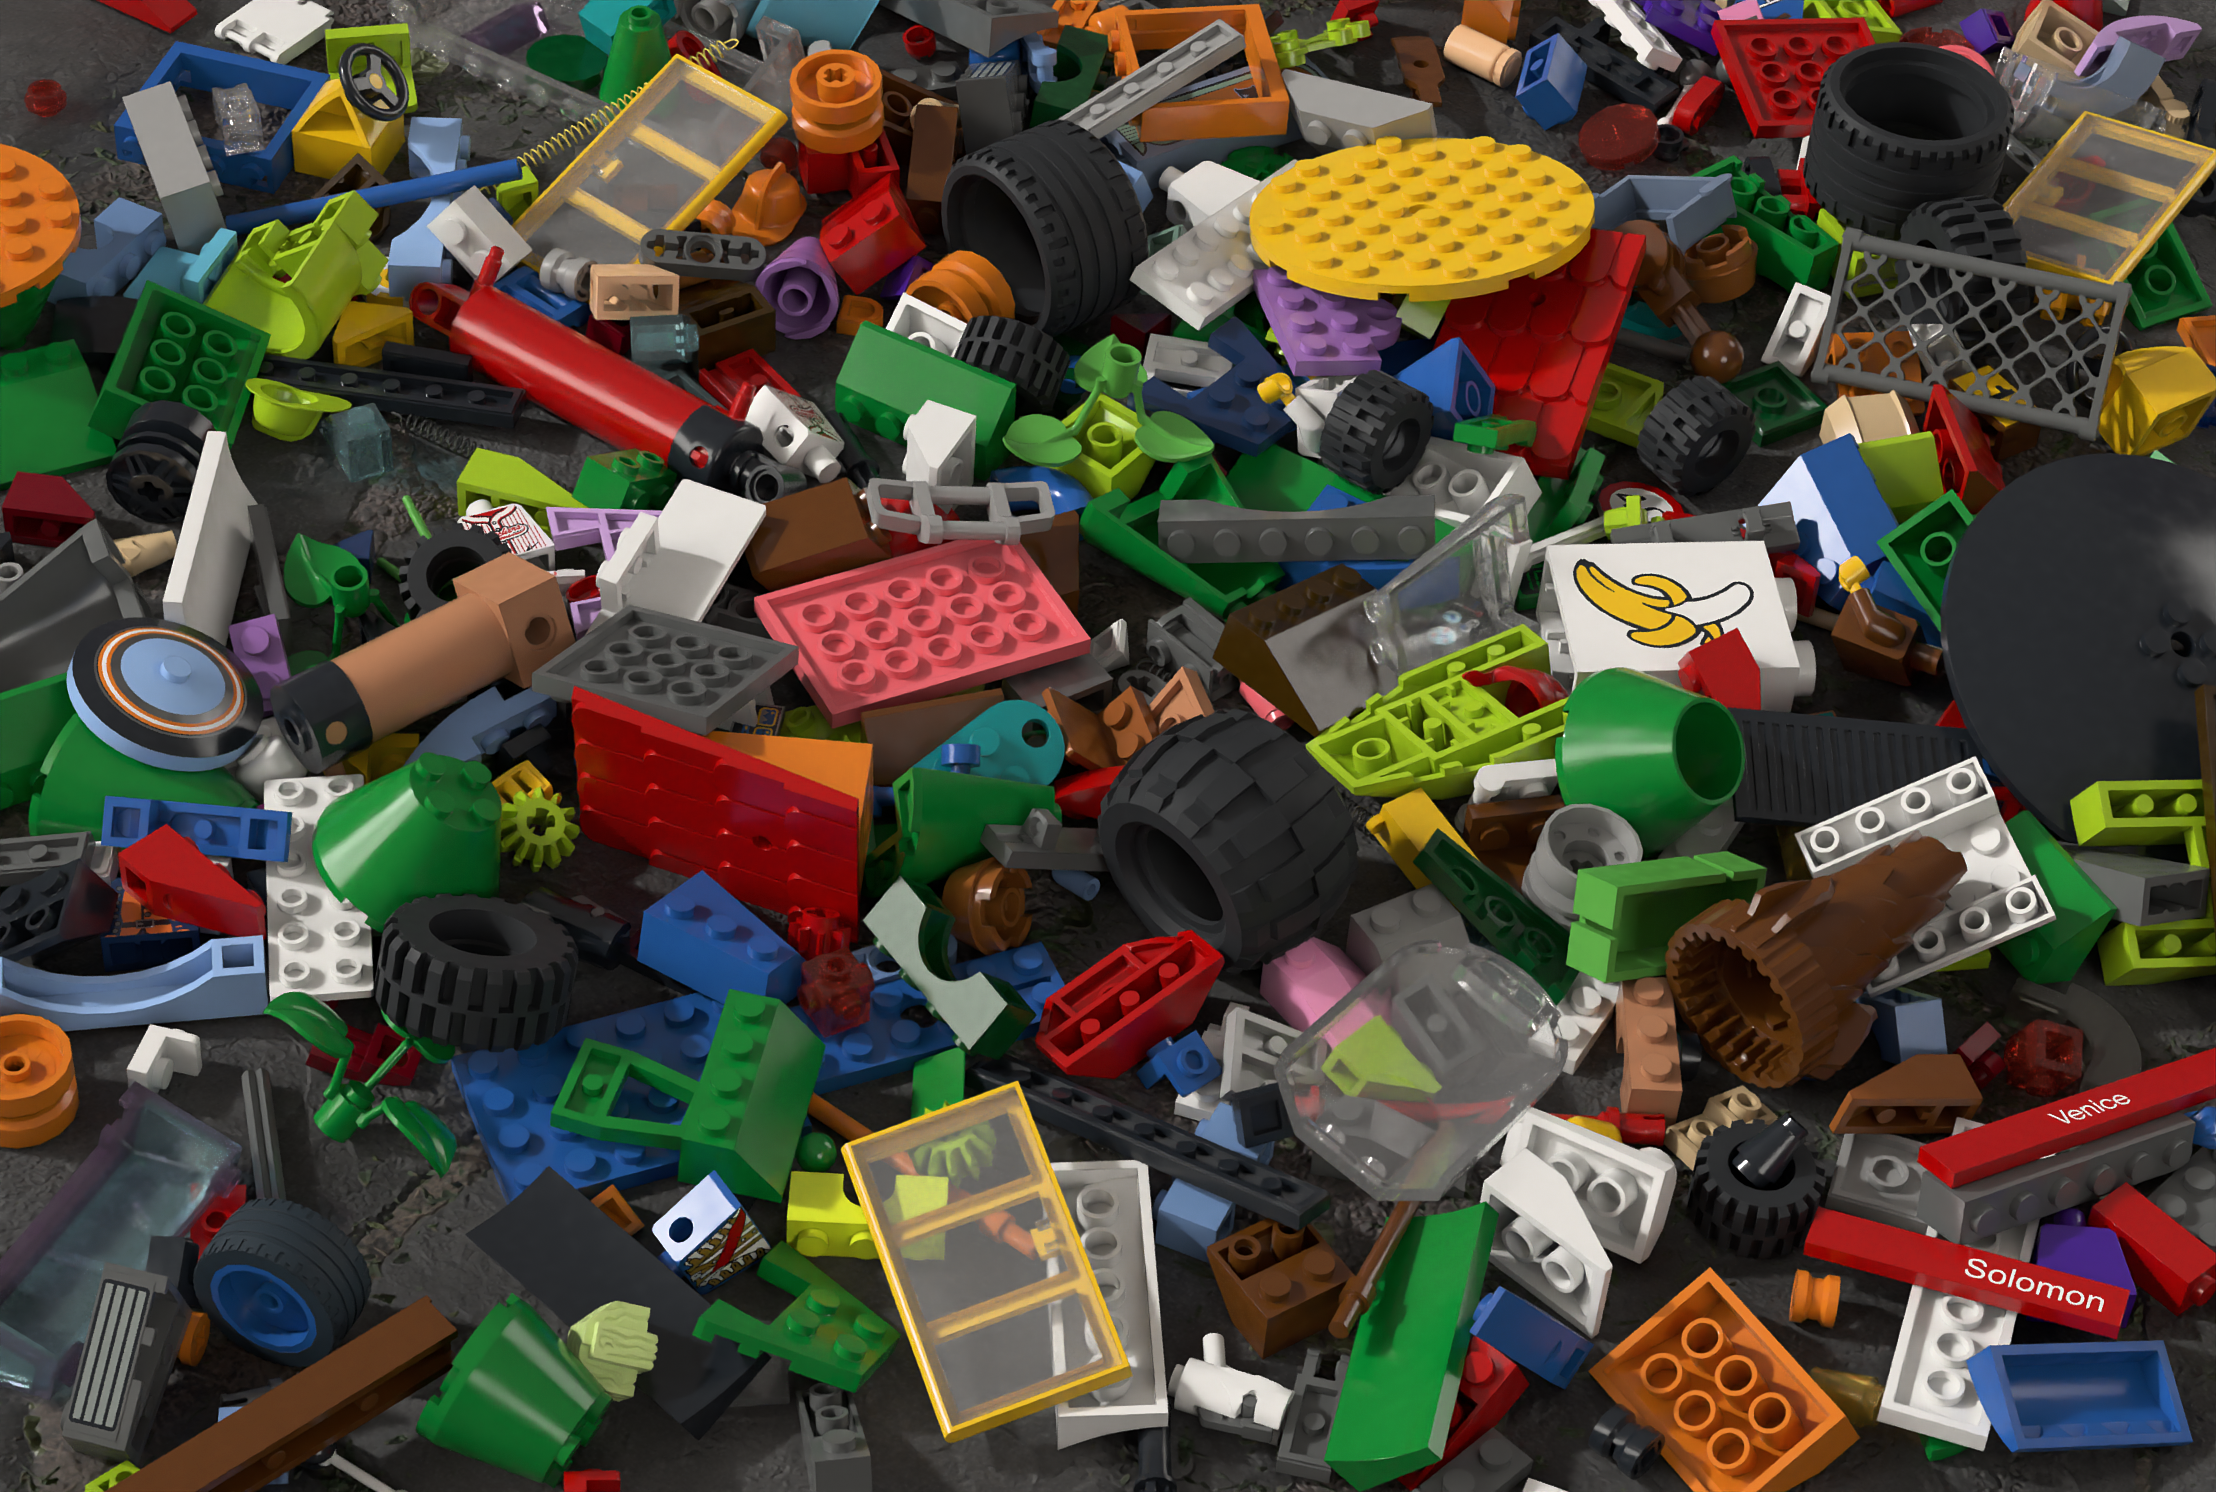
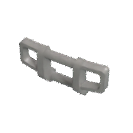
M871 478L866 492L871 521L874 525L881 529L917 535L918 541L925 544H941L943 539L994 540L1002 545H1018L1023 534L1050 530L1055 516L1049 486L1043 481L1017 483L988 482L986 487L928 486L926 481L911 482ZM880 498L909 500L912 515L886 510L882 506ZM1031 500L1038 503L1039 514L1015 517L1011 515L1008 502ZM933 504L986 505L989 521H942V516L935 515Z

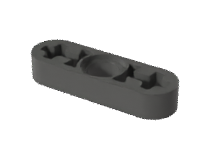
M654 229L642 237L638 258L640 264L654 265L679 276L752 281L757 279L764 269L766 250L758 240L751 237ZM654 247H663L664 256H655ZM678 247L684 248L682 259H677ZM696 248H706L713 253L714 259L708 263H700L691 257L690 252ZM723 251L727 252V263H721ZM741 254L749 255L750 264L742 263Z

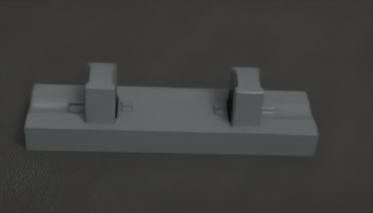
M1790 501L1615 528L1611 530L1610 534L1612 544L1743 541L1739 524L1746 523L1744 541H1764L1768 554L1798 550L1800 544Z
M1033 808L1023 826L986 824L979 840L1005 868L1109 872L1100 844L1099 828L1062 827V823L1048 809Z

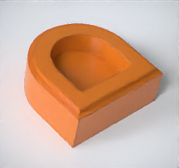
M844 296L837 319L836 333L856 336L860 324L865 320L880 327L883 326V307L880 303L867 297Z

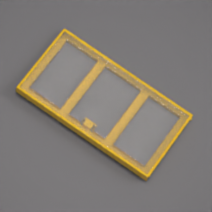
M676 54L511 225L532 249L516 266L519 268L528 266L536 271L540 277V268L543 260L555 248L572 252L576 259L585 257L596 261L598 264H640L638 255L640 242L644 234L654 229L684 231L788 121L787 116L778 108L683 56ZM654 247L655 256L659 257L663 253V247Z
M2084 111L2003 204V210L2011 215L2014 220V228L2020 232L2022 238L2020 243L2022 250L2026 251L2028 260L2026 268L2114 285L2115 281L2123 282L2215 170L2216 149Z
M1018 1081L843 1145L841 1152L946 1442L954 1443L1133 1376L1128 1359Z

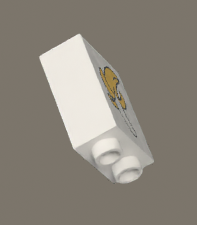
M1764 541L1547 545L1536 616L1541 637L1549 646L1551 676L1557 679L1566 689L1568 696L1589 675L1600 670L1615 667L1635 669L1684 688L1678 675L1680 669L1678 662L1688 651L1735 628H1738L1760 668L1761 710L1790 713L1794 697L1812 695L1816 680V660L1812 643L1809 640L1793 641L1791 636L1797 619L1795 584L1792 578L1774 577Z

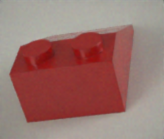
M891 172L822 219L819 241L828 262L856 295L927 247L898 182Z

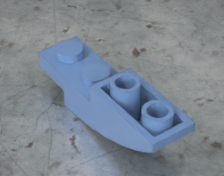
M494 686L468 701L434 728L413 751L404 766L418 760L421 754L425 752L454 757L464 762L478 761L482 763V754H494L500 751L502 744L539 723L546 727L557 716L556 701L549 695L532 691V687L504 701Z

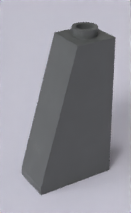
M2057 841L2118 908L2111 919L2141 927L2206 917L2209 868L2089 846L2078 847V844Z

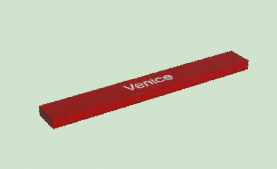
M2216 1048L1920 1146L1917 1162L1953 1189L2216 1098Z

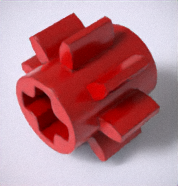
M822 907L805 908L802 917H796V922H789L787 944L791 947H796V951L811 965L822 966L830 958L842 956L843 951H849L851 927L842 926L838 911Z

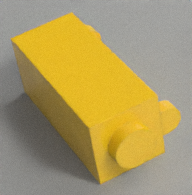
M1421 787L1383 804L1380 813L1370 818L1365 825L1416 889L1432 884L1413 863V860L1437 828L1478 860ZM1450 901V903L1455 907V909H1456L1458 912H1460V911L1456 908V906Z

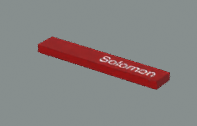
M1819 1206L1807 1235L1803 1255L2116 1340L2130 1295V1290Z

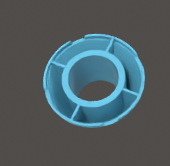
M761 0L745 34L755 39L806 47L810 46L814 41L824 39L828 40V42L830 41L833 49L850 50L880 0Z

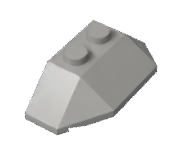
M1285 69L1281 74L1290 100L1289 109L1302 136L1307 143L1321 154L1325 155L1355 146L1365 147L1367 144L1376 145V140L1384 136H1395L1401 140L1435 138L1437 136L1432 103Z

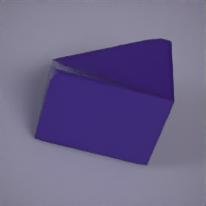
M1981 8L1959 22L1970 49L1980 55L2011 49L2015 41L2002 11Z

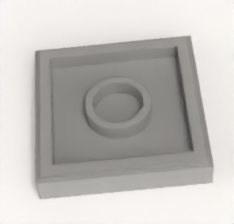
M1844 1134L1825 1208L1926 1235L1928 1225L1916 1217L1922 1174L1928 1171L1917 1160L1920 1146L1926 1144L1892 1134Z

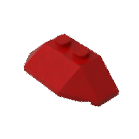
M1193 930L1178 932L1177 936L1154 937L1123 944L1046 999L1040 1019L1039 1032H1037L1035 1037L1036 1047L1067 1075L1116 1079L1144 1059L1149 1049L1169 1036L1173 1038L1194 1022L1225 963L1224 956Z

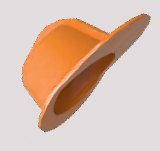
M778 162L773 169H761L748 176L742 194L732 208L736 218V225L731 235L754 238L766 247L784 241L793 232L806 210L807 202L800 193V187L796 178L786 172L783 162Z

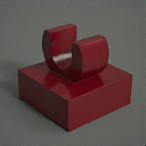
M1988 1021L1952 1053L1960 1054L1979 1090L1984 1088L2006 1067L2005 1062L1998 1054L1987 1050L2001 1037Z

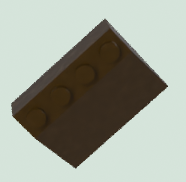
M1343 563L1230 613L1212 657L1315 738L1344 716L1351 721L1366 710V700L1377 692L1382 697L1399 685V676L1423 665L1377 589L1361 578V575L1356 570L1345 566Z

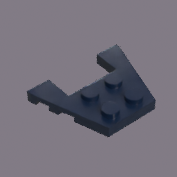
M1234 316L1210 334L1208 347L1235 364V367L1192 399H1187L1153 376L1143 383L1142 398L1144 409L1152 412L1169 411L1179 414L1203 430L1211 441L1257 457L1296 427L1297 424L1283 410L1286 406L1281 399L1268 404L1260 397L1257 387L1265 382V378L1275 373H1287L1242 321ZM1291 379L1293 385L1292 394L1295 396V388L1298 386ZM1131 392L1128 396L1126 407L1136 412L1134 395Z

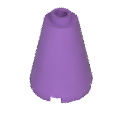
M803 237L795 241L761 271L754 285L776 310V330L785 333V337L790 339L812 338L824 332L835 318L839 308V292L834 268L829 264L819 239L815 237Z

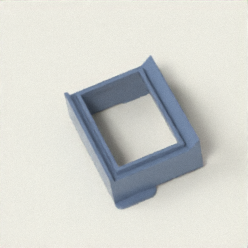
M1722 174L1717 177L1627 175L1602 194L1592 193L1595 204V224L1592 225V228L1614 230L1627 221L1637 219L1666 220L1670 240L1685 255L1688 248L1727 221L1726 218L1737 217L1730 183L1733 180L1732 174Z

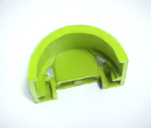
M353 190L329 199L316 220L308 225L290 231L277 219L253 228L203 302V305L271 334L265 354L304 360L309 359L319 350L351 299L360 294L363 296L370 294L381 283L382 277L380 273L389 259L369 240L372 234L369 229L379 214ZM287 273L292 279L283 283L273 278V276L281 278Z

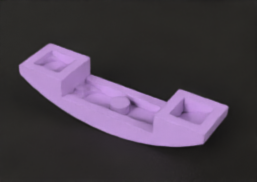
M2135 16L2115 21L2097 34L2078 63L2074 73L2078 77H2083L2098 71L2106 62L2119 36L2166 58L2165 62L2182 59L2202 28L2194 22L2165 16Z

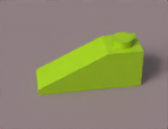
M476 448L457 480L459 516H466V510L469 505L481 499L488 500L493 508L513 503L519 504L550 538H552L546 507L589 508L572 498L571 493L521 458L481 448Z

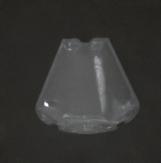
M2003 47L1994 74L1995 78L2007 91L2006 93L2012 100L2011 104L2014 106V122L2011 130V135L2014 137L2060 140L2084 111L2164 133L2166 127V119L2164 117L2167 111L2154 106L2142 98L2134 100L2080 81L2086 77H2078L2071 71L2008 47ZM2020 61L2032 66L2023 90L2021 88L2024 82L2013 76ZM2091 137V138L2088 140V141L2108 142V141H2104V140H2101V139H2098V138H2094V137Z
M1510 493L1493 498L1377 592L1365 598L1364 609L1370 620V627L1374 638L1370 641L1369 647L1371 655L1378 665L1387 664L1397 676H1401L1405 672L1521 624H1525L1541 637L1539 623L1514 611L1506 541L1517 545L1530 540L1524 496Z

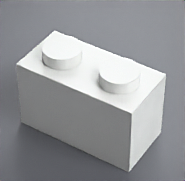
M475 185L455 199L427 225L430 231L444 244L474 280L478 278L491 247L497 246L504 250L501 260L502 265L495 283L532 251L531 247Z

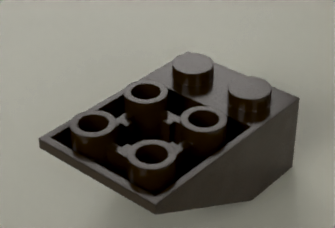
M712 279L680 289L678 319L651 320L655 325V323L686 318L691 319L692 362L687 364L698 377L699 370L705 368L707 371H711L716 368V363L753 348L760 356L776 351V310L755 286L740 281Z

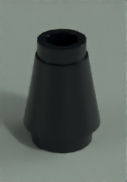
M1786 1112L1780 1119L1775 1120L1737 1147L1740 1153L1732 1160V1163L1749 1181L1763 1190L1770 1182L1776 1184L1809 1132L1793 1116Z

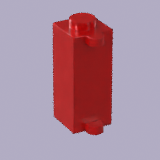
M2127 1182L2092 1206L2086 1227L2109 1228L2114 1231L2133 1281L2174 1315L2179 1316L2193 1304L2202 1306L2213 1296L2216 1291V1253Z

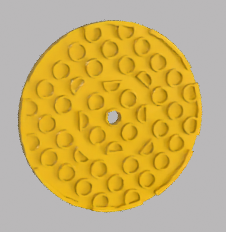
M1384 136L1376 140V145L1355 146L1331 152L1314 159L1300 160L1295 163V167L1272 178L1271 182L1258 194L1252 204L1249 217L1250 239L1255 252L1267 266H1280L1287 270L1288 279L1312 289L1345 297L1377 301L1380 298V293L1408 294L1409 302L1450 300L1505 290L1509 288L1508 280L1529 274V277L1537 279L1558 269L1575 257L1588 243L1590 229L1595 224V204L1589 186L1577 173L1550 157L1531 151V147L1527 145L1496 143L1493 138L1487 136L1475 137L1473 139L1415 138L1405 140L1395 136Z

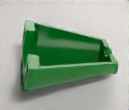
M1212 454L1186 462L1177 461L1158 491L1129 504L1131 500L1119 488L1089 501L1079 522V533L1089 545L1184 599L1191 597L1205 610L1225 623L1230 613L1277 593L1274 588L1285 576L1278 562L1180 563L1159 548L1158 516L1161 500L1207 499L1223 505L1244 508Z
M76 712L56 738L40 769V772L48 776L44 780L45 784L42 794H32L29 809L30 836L91 831L95 842L101 841L105 796L257 809V806L261 805V803L224 766L205 771H175L151 766L130 758L96 736Z
M921 767L910 768L892 783L897 824L873 825L872 817L861 894L868 898H882L900 875L927 885L949 878L952 872L958 868L994 857L979 841L986 824L1023 826L1033 808L1048 809L1061 822L1062 812L1059 804L1055 803L1054 787Z

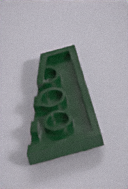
M1437 828L1419 851L1413 863L1555 1008L1566 996L1580 972L1566 965L1570 933Z

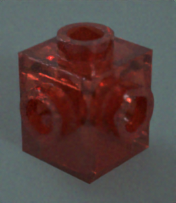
M846 946L803 962L801 986L797 988V995L804 1012L809 1015L820 1033L826 1038L870 1021V992L874 991L875 984L869 967L863 962L859 964Z
M2036 1019L2009 1037L2004 1049V1063L2008 1066L2007 1084L2024 1088L2026 1093L2032 1096L2050 1097L2079 1079L2082 1073L2083 1030Z

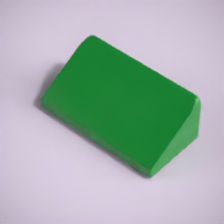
M959 1047L914 1062L911 1119L924 1115L925 1108L931 1111L941 1109L945 1100L950 1105L964 1100L965 1052Z

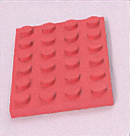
M955 540L754 597V612L772 639L799 646L798 665L792 669L832 729L861 721V712L932 700L1090 653L1091 638L1020 542L1018 545H1002L994 540Z

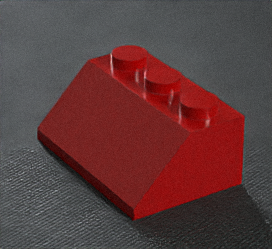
M1934 384L1922 432L1931 431L1934 436L1944 494L1953 489L1971 515H1976L1998 492L2006 487L2002 479V468L2000 463L1995 462L1990 451L1989 436L1987 433L1982 432L1976 415L1942 384Z

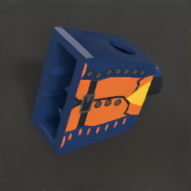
M116 878L111 882L110 887L119 896L110 931L100 935L105 972L150 969L172 962L201 946L198 926L153 915L122 888L121 878Z

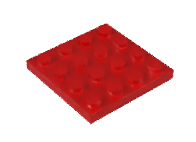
M1864 17L1714 20L1711 29V35L1755 139L1805 138L1809 136L1821 80L1825 71L1828 70L1832 63L1847 53L1876 44Z

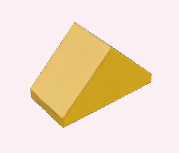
M350 301L339 319L332 338L334 363L366 367L381 361L382 349L386 341L415 346L412 311L408 307Z

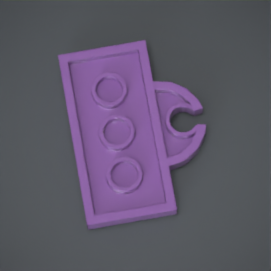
M1280 266L1253 270L1252 279L1254 284L1252 287L1294 376H1359L1362 373L1367 374L1369 370L1380 371L1382 360L1378 350L1394 345L1400 335L1402 318L1396 317L1397 308L1393 304L1382 298H1379L1378 301L1351 298L1306 287L1288 279L1287 270Z

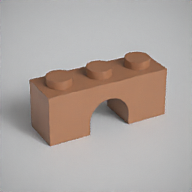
M1644 977L1620 981L1613 1020L1616 1053H1624L1623 1077L1620 1087L1621 1110L1625 1113H1663L1666 1131L1669 1126L1676 1123L1683 1092L1673 995L1667 978Z

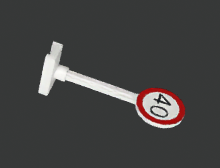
M1623 481L1610 484L1601 490L1596 506L1599 518L1532 544L1533 541L1508 521L1498 517L1488 521L1467 594L1473 599L1480 596L1486 597L1495 604L1494 616L1500 619L1512 613L1523 573L1529 571L1532 565L1545 561L1547 545L1587 544L1606 536L1604 511L1627 507L1626 496L1640 495L1641 508L1646 509L1648 512V523H1651V518L1662 517V513L1666 511L1684 513L1682 506L1671 495L1657 487L1639 482Z

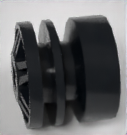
M160 400L145 403L135 410L106 472L107 488L116 503L130 514L148 522L169 524L183 521L207 432L216 431L212 422L198 410L179 402Z

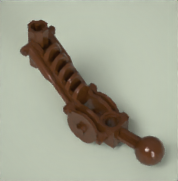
M1646 220L1627 221L1614 230H1607L1623 232L1625 235L1627 233L1646 235L1647 248L1631 296L1635 300L1647 303L1657 318L1668 328H1671L1673 325L1679 328L1692 346L1690 364L1694 374L1705 378L1710 376L1720 384L1735 379L1743 367L1744 351L1742 345L1731 333L1713 331L1696 309L1703 300L1685 278L1686 259L1681 249L1668 238L1669 234L1662 232L1658 224Z

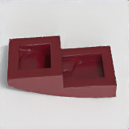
M378 1023L373 1035L347 1025L348 1033L345 1037L352 1041L354 1048L343 1078L367 1082L405 1038L396 1033L392 1028ZM312 1045L305 1065L334 1075L339 1058L331 1057ZM412 1046L378 1084L410 1086L422 1054Z

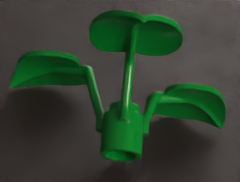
M301 533L296 535L284 565L286 592L295 603L306 608L321 607L332 598L335 607V623L332 650L329 657L315 650H305L292 654L287 658L291 676L306 670L308 666L319 664L325 660L330 661L340 656L345 616L350 618L361 616L370 606V603L375 605L386 622L396 628L401 626L381 600L379 590L370 589L367 570L353 554L340 547L315 541ZM408 612L404 618L405 624L411 621Z
M287 992L273 999L264 1009L263 1014H269L283 1020L318 1049L331 1057L339 1058L331 1083L323 1092L327 1101L314 1115V1121L318 1128L329 1138L345 1143L359 1127L365 1129L372 1120L385 1113L390 1121L427 1159L441 1179L448 1172L457 1149L456 1139L452 1131L434 1113L416 1101L404 1103L397 1096L386 1097L380 1105L373 1108L372 1103L375 1101V1097L371 1091L412 1046L429 1061L435 1064H445L453 1058L455 1045L448 1044L446 1047L435 1044L432 1039L424 1036L418 1038L408 1033L406 1027H398L392 1023L388 1015H384L381 1010L387 1024L405 1040L365 1084L356 1080H351L348 1084H341L354 1048L352 1041L345 1037L348 1033V1027L345 1022L324 1002L304 992Z

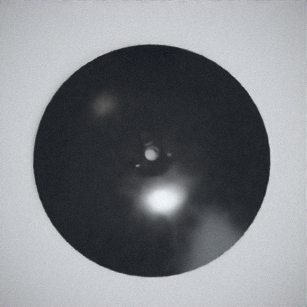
M2115 453L2086 454L2060 459L2037 467L2015 479L1998 492L1973 518L1960 538L1951 558L1944 582L1940 611L1941 643L1945 669L1963 722L1978 750L1996 776L2013 796L2041 823L2068 843L2078 844L2070 800L2095 782L2202 779L2194 692L2203 684L2216 686V480L2192 469L2167 461L2139 455ZM2171 640H2176L2184 646L2187 657H2181L2173 651ZM2186 844L2089 846L2190 865Z

